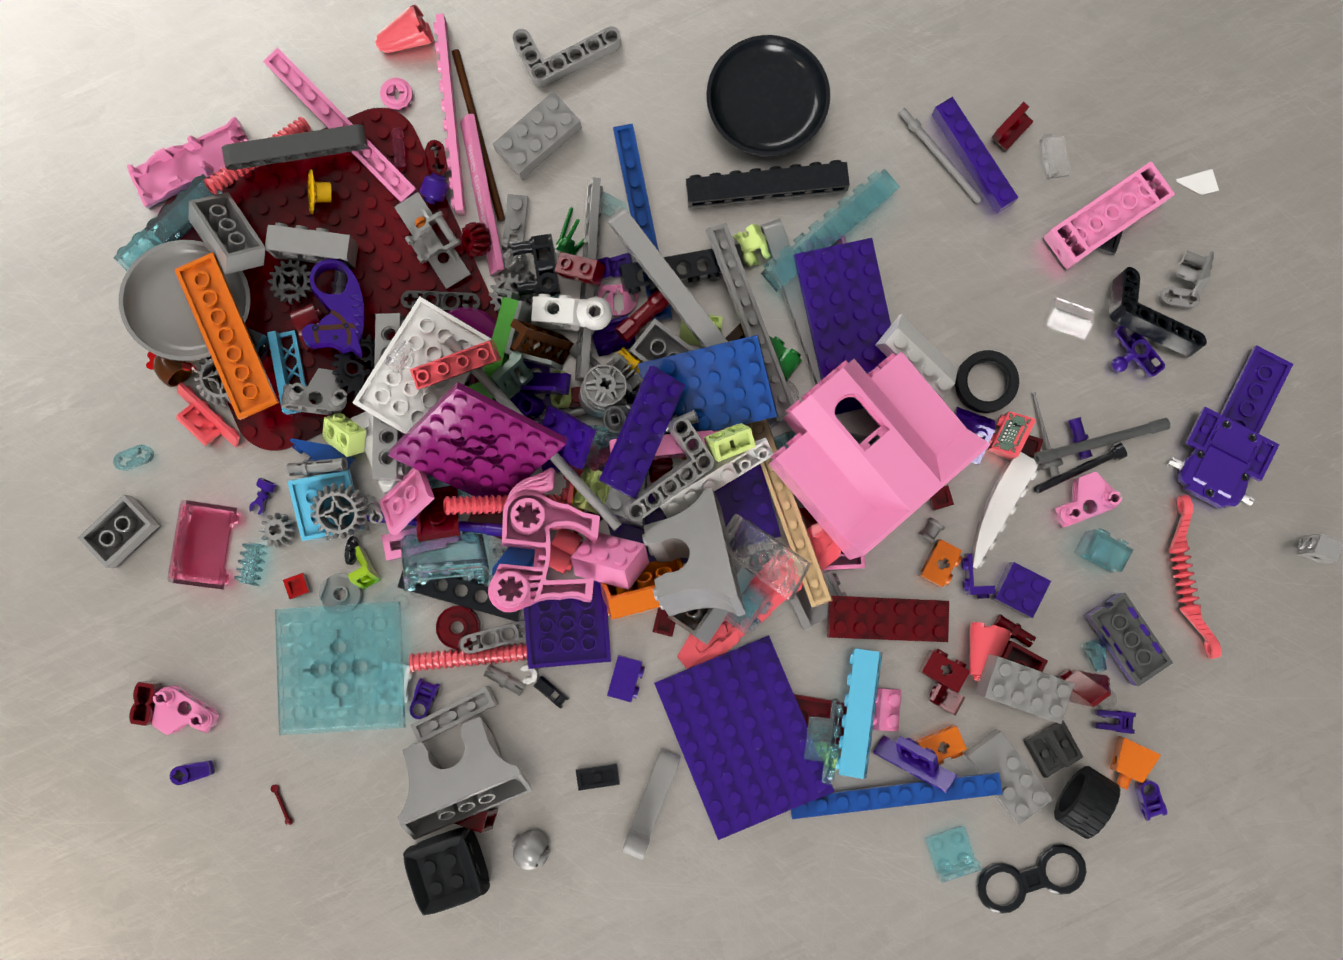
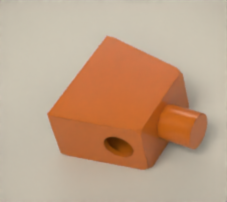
M1118 736L1110 769L1120 773L1116 783L1119 787L1126 790L1132 779L1143 783L1161 755L1129 739Z

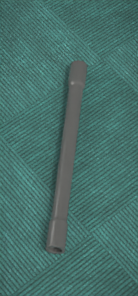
M1162 418L1144 425L1059 448L1043 450L1034 453V459L1039 465L1054 461L1057 458L1131 438L1169 430L1170 421L1168 418Z

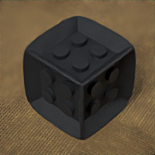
M461 827L447 831L412 845L403 853L405 870L412 893L423 916L442 912L470 902L486 894L490 888L486 863L475 832L471 829Z

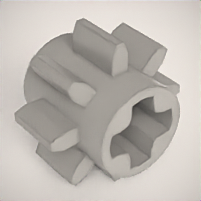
M510 248L503 254L505 257L503 261L504 267L512 273L516 271L518 273L527 267L525 263L527 260L526 254L513 256L512 249Z

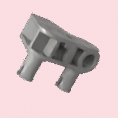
M319 368L308 386H303L301 383L283 386L281 407L288 410L331 416L335 413H341L345 408L347 393L340 389L341 382H335L339 375H333V370Z

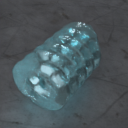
M252 542L243 543L241 546L246 551H241L239 554L245 558L238 560V563L243 565V567L236 568V571L241 573V575L234 576V579L240 583L260 586L255 580H261L262 577L256 573L263 571V568L259 567L258 564L265 563L260 556L267 555L262 548L268 546Z

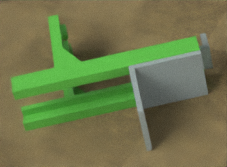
M496 288L495 292L506 297L502 299L492 340L495 341L501 360L484 367V371L489 377L497 368L505 364L509 360L510 354L515 351L511 347L519 332L510 326L513 319L531 324L532 307L523 301H519V295L500 288ZM527 337L525 338V340H524V342L522 343V345H524V344L526 343ZM521 353L523 361L563 370L564 366L554 361ZM480 382L467 386L496 401Z

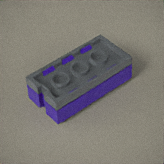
M1117 593L1105 601L1107 606L1096 607L1085 615V618L1131 685L1140 686L1173 664L1126 593Z

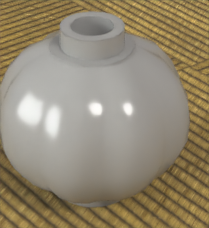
M537 830L526 831L521 836L516 835L511 843V846L514 847V861L525 870H533L538 865L543 866L551 852L547 850L549 846L547 838Z

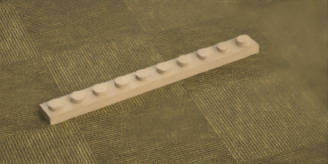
M767 419L746 424V426L751 428L754 441L766 438L773 453L778 451ZM770 457L760 465L811 607L814 608L833 601L796 497L770 467L769 463L773 460Z

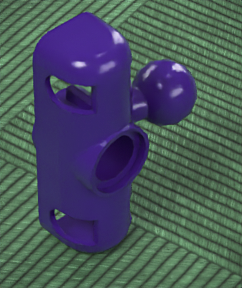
M1123 326L1115 329L1114 336L1120 339V344L1127 353L1123 357L1118 356L1112 360L1111 367L1115 372L1125 371L1128 363L1132 360L1136 362L1140 369L1146 372L1147 377H1154L1164 370L1165 363L1142 335L1135 332L1130 335ZM1136 345L1142 349L1141 355L1136 353ZM1154 358L1160 361V365L1157 367L1151 362Z

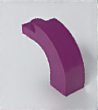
M470 307L456 308L447 312L492 339L497 321L488 313Z

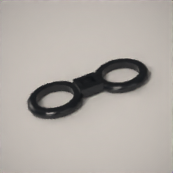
M1065 844L1053 845L1045 849L1040 855L1037 866L1019 871L1012 865L999 863L986 868L978 880V897L982 904L992 912L999 914L1011 913L1021 906L1025 900L1026 893L1046 888L1048 891L1059 895L1070 894L1076 891L1085 880L1087 873L1086 863L1081 853L1075 848ZM1059 853L1070 855L1077 864L1076 877L1071 883L1062 886L1050 882L1046 875L1047 862L1052 856ZM1006 872L1011 874L1017 882V895L1007 904L993 903L987 895V882L992 875Z

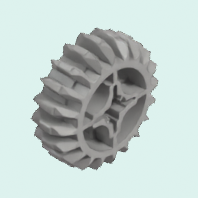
M209 357L204 358L206 363H199V366L202 367L201 370H195V373L200 375L194 378L196 382H199L196 389L202 390L200 395L202 397L206 396V401L208 402L213 401L215 405H219L221 402L223 406H227L229 401L231 404L222 381L218 380L220 376L217 369L213 374H210L215 367L212 357L211 359ZM209 382L217 384L220 394L212 391Z
M336 483L331 484V488L326 485L323 487V491L319 490L317 492L318 496L313 497L312 501L315 504H312L310 509L314 510V512L310 514V517L317 518L313 525H321L318 531L327 530L325 536L333 533V538L336 539L340 534L341 538L344 539L347 534L353 536L354 531L358 532L361 529L360 525H364L365 520L363 518L367 516V513L362 510H365L367 505L361 504L364 497H357L359 490H356L354 493L351 492L353 488L351 485L347 489H345L344 483H341L339 488ZM332 496L331 507L324 510L326 498ZM342 497L346 498L351 504L345 503ZM339 507L343 512L338 514L334 510ZM354 512L352 523L345 525L346 515ZM327 518H332L335 521V524L330 522Z

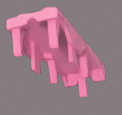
M233 117L226 125L199 138H195L192 135L187 138L188 143L184 145L172 146L167 149L162 148L154 152L155 155H152L146 163L137 167L128 164V172L144 206L149 208L204 182L205 178L209 179L211 174L215 175L216 171L220 172V168H225L222 146L249 141L240 121Z

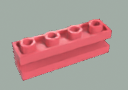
M489 340L412 368L410 372L418 390L500 361L501 357L495 341Z

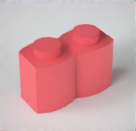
M558 529L551 543L549 567L562 574H565L566 571L570 572L573 568L571 556L583 543V537L568 529Z

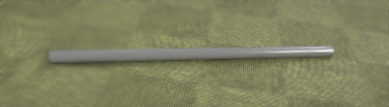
M450 336L444 342L453 353L464 350L453 336ZM482 368L470 371L498 403L523 415ZM557 452L550 458L553 464L609 526L616 530L622 523Z

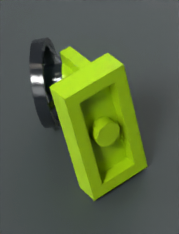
M350 536L345 546V562L347 565H354L356 560H358L361 567L348 574L350 582L364 590L381 581V578L374 570L365 550L359 546L358 538Z

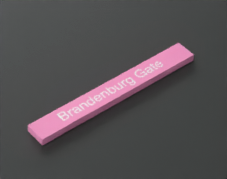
M467 114L460 121L479 221L484 223L486 228H489V235H491L490 241L492 244L486 257L490 276L498 275L505 268L475 115Z

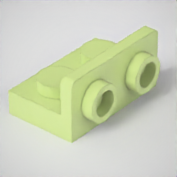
M584 468L580 478L605 504L611 487L599 481L602 471ZM577 490L574 496L573 507L600 515Z

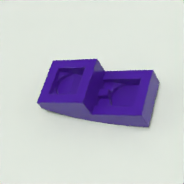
M630 253L611 258L597 259L606 267L602 281L619 278L620 265L633 263Z

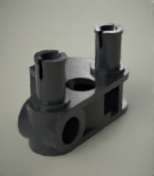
M552 234L531 236L529 241L511 243L513 256L528 253L533 255L537 278L535 281L517 283L519 296L537 293L549 294L552 297L560 294L558 274L554 272L557 259ZM548 257V259L539 260V258ZM547 281L554 283L549 289L544 287Z

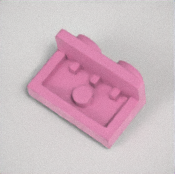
M878 688L873 730H899L900 689Z

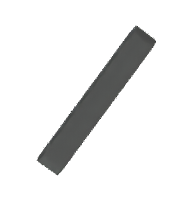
M357 124L232 143L222 146L221 149L225 168L237 170L363 150L368 147L364 126Z

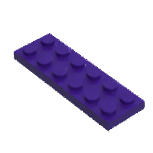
M649 366L599 481L630 498H637L685 388V384L657 367Z

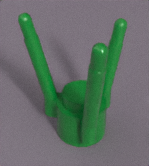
M570 207L555 249L558 252L575 255L584 244V238L576 246H574L575 241L571 239L580 222L579 219H576L569 234L565 236L573 208Z

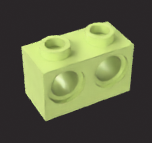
M335 413L324 417L322 436L324 441L346 457L364 452L365 429L342 413Z
M742 423L704 437L707 449L714 460L718 462L756 447L751 428Z

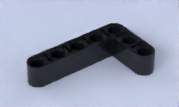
M1127 267L1113 279L1109 316L1113 322L1188 357L1206 345L1207 339L1200 331L1138 303L1140 274L1135 268Z

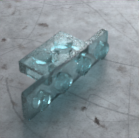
M836 698L832 699L830 719L809 716L804 759L824 762L822 783L825 785H830L831 780L833 781L835 777L833 760L837 758L838 747L835 745L836 738L840 737L839 717L843 715V705Z

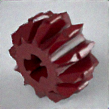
M471 222L462 228L463 234L460 235L462 238L461 243L463 244V250L466 251L468 256L481 257L490 251V245L492 244L490 241L491 235H489V228H486L484 223Z
M660 458L652 461L649 468L651 483L673 469L672 458Z

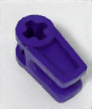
M1095 709L1097 716L1116 718V723H1108L1106 721L1095 722L1094 728L1135 734V729H1133V720L1136 717L1135 712Z
M207 760L177 766L171 770L170 780L175 785H183L213 775L215 773L213 761ZM179 773H185V776L179 777Z

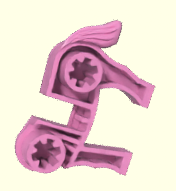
M549 468L540 474L520 481L512 488L504 505L502 546L535 549L533 567L499 564L489 584L488 596L491 603L503 612H516L537 602L551 599L563 600L573 598L583 602H591L594 579L546 580L551 550L550 531L571 529L585 535L590 540H597L600 516L584 513L569 504L558 503L542 495L551 491L554 487L556 473L554 468Z

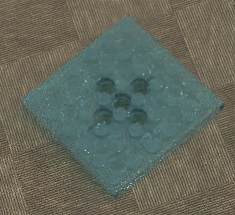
M401 602L275 609L279 735L406 727ZM342 641L346 644V650L343 653L338 650V645ZM362 661L367 663V670L365 672H362L359 668ZM342 662L347 666L344 674L339 671V665ZM321 664L326 666V672L323 675L318 670ZM342 683L347 685L348 690L346 694L340 692V685Z

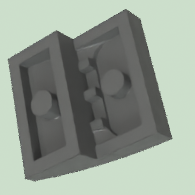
M1062 720L1061 724L1055 723L1024 740L1044 778H1048L1060 769L1069 767L1083 758L1064 720Z

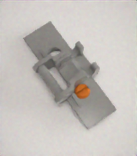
M419 192L395 206L396 211L412 234V236H406L405 240L408 244L412 245L420 263L430 262L446 289L471 275L454 249L461 244V241L455 237L444 220L442 211L432 214ZM437 223L449 244L442 245L431 228L434 224ZM444 252L449 255L448 262L440 263L438 261L440 253Z

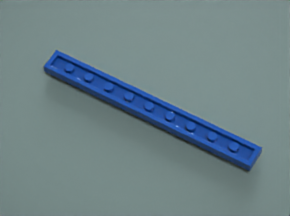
M633 123L613 127L630 215L658 250ZM642 272L645 282L647 281V275ZM645 288L647 299L657 290L649 291V288ZM670 304L662 312L657 313L652 318V321L654 319L659 322L672 320Z
M996 772L956 777L947 793L925 781L832 792L792 809L791 814L792 819L1002 795L1003 793L1000 774Z

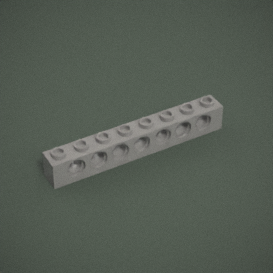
M400 313L376 314L374 368L392 341L389 340V335L392 332L397 333L405 320V317ZM373 416L372 479L376 481H402L406 471L405 464L394 458L391 463L387 464L386 458L389 455V450L403 437V433ZM393 433V441L387 443V436Z

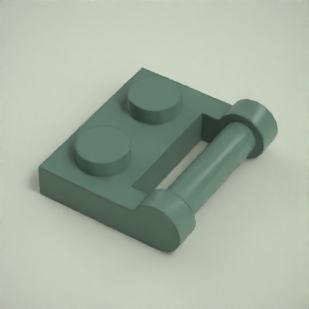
M513 351L509 356V360L497 368L490 377L503 393L511 399L521 390L522 385H527L533 379L534 374L531 369L526 367L521 353ZM516 367H517V368L519 369V371H520V377H519V378L517 377V375H516L515 372L513 371Z

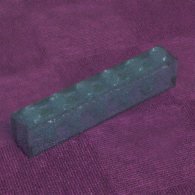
M204 174L195 177L186 190L179 192L176 199L171 204L164 206L156 218L149 220L147 226L141 232L134 234L132 240L126 246L119 248L113 258L127 271L134 261L149 249L182 238L193 227L188 219L189 201L214 195L204 184V179L208 177Z

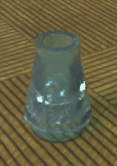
M1102 640L1087 642L1085 651L1094 667V671L1101 672L1107 670L1106 645L1103 644Z

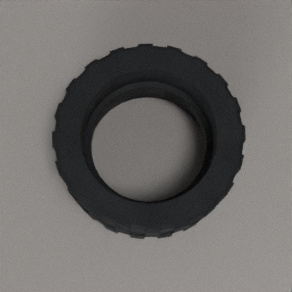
M1090 766L1082 767L1072 776L1062 790L1055 806L1054 817L1056 821L1083 838H1092L1104 828L1114 813L1119 802L1120 787L1117 783Z

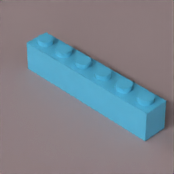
M856 648L854 652H851L850 665H853L852 673H849L847 678V685L850 686L849 694H846L844 701L847 713L842 718L844 736H840L839 748L842 751L841 757H838L836 762V769L839 770L838 775L861 779L867 778L883 652Z

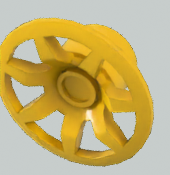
M310 169L308 173L309 211L313 215L316 202L331 203V183L315 182L313 171Z

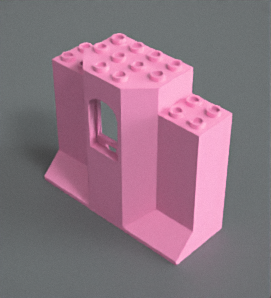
M901 351L897 355L892 353L879 364V367L877 366L868 374L855 359L849 363L845 360L802 396L803 402L798 400L786 410L788 415L783 419L797 435L786 443L789 447L783 446L770 456L773 460L769 465L847 558L851 560L865 556L985 451L990 444L964 426ZM854 397L880 426L860 444H858L835 415L837 404L844 398ZM877 435L879 439L870 445L868 442Z

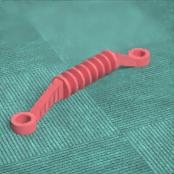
M1182 495L1177 497V509L1181 517L1173 537L1174 539H1172L1168 550L1169 553L1176 554L1170 561L1177 562V565L1171 568L1179 570V573L1173 575V577L1180 578L1181 580L1175 583V586L1182 587L1176 594L1184 596L1178 599V602L1185 603L1179 609L1205 639L1204 649L1209 659L1219 658L1221 656L1220 643L1202 620L1201 605L1194 604V601L1200 598L1192 596V593L1198 591V588H1191L1190 586L1196 583V580L1189 579L1195 573L1187 571L1193 564L1186 563V560L1192 557L1184 555V552L1190 550L1186 535L1193 513V503L1189 495Z

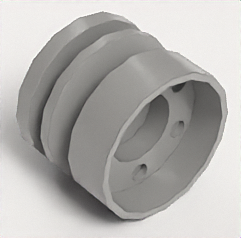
M607 364L596 365L587 372L579 392L580 405L584 411L591 416L601 418L604 416L607 408L621 404L627 389L626 378L622 372L616 367Z

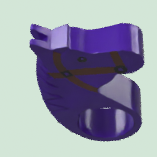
M336 259L322 260L311 270L310 284L313 294L330 314L321 319L319 324H309L303 328L302 336L304 342L312 349L333 347L341 351L342 354L352 351L359 357H362L360 342L364 333L365 309L359 283L353 272L343 262ZM327 270H337L342 272L348 281L342 293L326 294L316 287L317 278Z

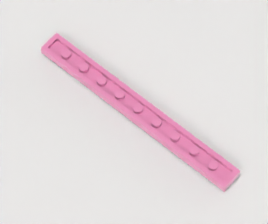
M436 14V22H433L435 35L438 34L435 48L436 53L440 54V61H437L438 72L442 73L439 87L440 92L444 93L441 107L442 111L446 113V119H443L444 131L448 133V138L445 139L446 151L450 153V158H447V167L452 173V177L449 178V187L454 193V197H451L452 210L455 209L458 215H466L447 21L444 14Z
M279 48L275 49L263 61L328 129L353 125ZM368 139V147L366 149L352 151L360 162L400 202H403L417 192V189Z

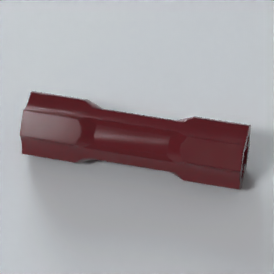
M659 289L637 311L615 328L616 333L623 341H630L647 322L669 305V302Z

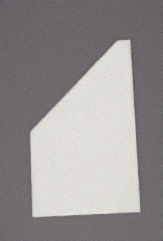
M1213 169L1176 179L1179 184L1200 195L1219 190Z

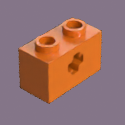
M937 539L918 576L938 587L948 585L953 577L951 571L954 566L958 567L962 560V556H960L962 550L942 539ZM945 560L944 564H946V567L940 569L938 567L940 565L937 564L938 561Z
M956 725L948 726L915 740L922 748H929L936 753L938 765L943 764V760L948 757L955 759L962 756V752L967 750ZM940 743L946 744L944 751L938 749Z

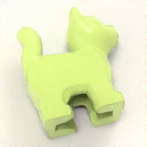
M752 224L746 227V232H738L733 235V238L741 246L744 265L748 267L760 265L754 253L755 250L761 249L762 255L766 259L771 257L768 252L767 239L761 232L760 226Z

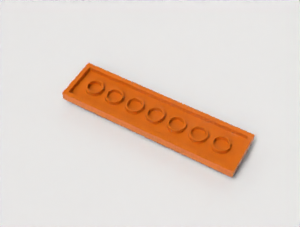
M212 252L174 269L237 418L242 420L279 403L214 253Z

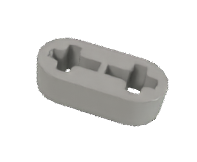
M1167 287L1159 293V301L1167 307L1191 309L1199 304L1200 295L1197 293L1191 296L1192 289ZM1170 292V296L1177 298L1168 301V297H1165V295ZM1190 295V298L1194 301L1188 304V300L1182 298H1186Z

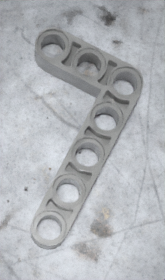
M610 26L545 60L527 30L517 29L513 34V42L534 84L543 88L619 49L621 46V35L616 27ZM610 36H614L617 38L613 42L607 40V38ZM522 38L527 39L523 44L518 43ZM593 45H597L599 47L595 51L589 49ZM579 54L581 55V58L578 60L572 59V56ZM531 55L536 56L534 61H528L527 58ZM558 63L564 65L561 69L554 68ZM541 72L546 74L543 78L536 77Z
M675 417L668 424L669 432L687 459L639 492L636 499L631 498L624 504V514L635 521L643 519L713 468V456L687 419ZM681 421L684 428L678 433L676 425ZM690 439H693L695 446L689 450L687 443ZM705 456L706 464L700 467L699 459ZM688 468L690 474L687 478L683 479L682 471ZM671 480L673 486L671 490L666 491L665 484ZM654 492L656 499L654 502L649 503L648 496ZM634 505H638V513L631 515V508Z
M661 749L622 852L643 860L649 845L650 835L681 756Z

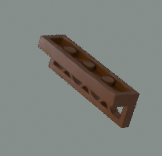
M513 319L510 325L519 332L511 348L521 353L551 360L563 365L570 354L571 347L574 345L572 341L560 333L518 319ZM527 337L528 342L522 345L525 338ZM540 342V346L534 349V345ZM551 346L552 349L546 352V349ZM563 350L560 356L558 357L557 353Z

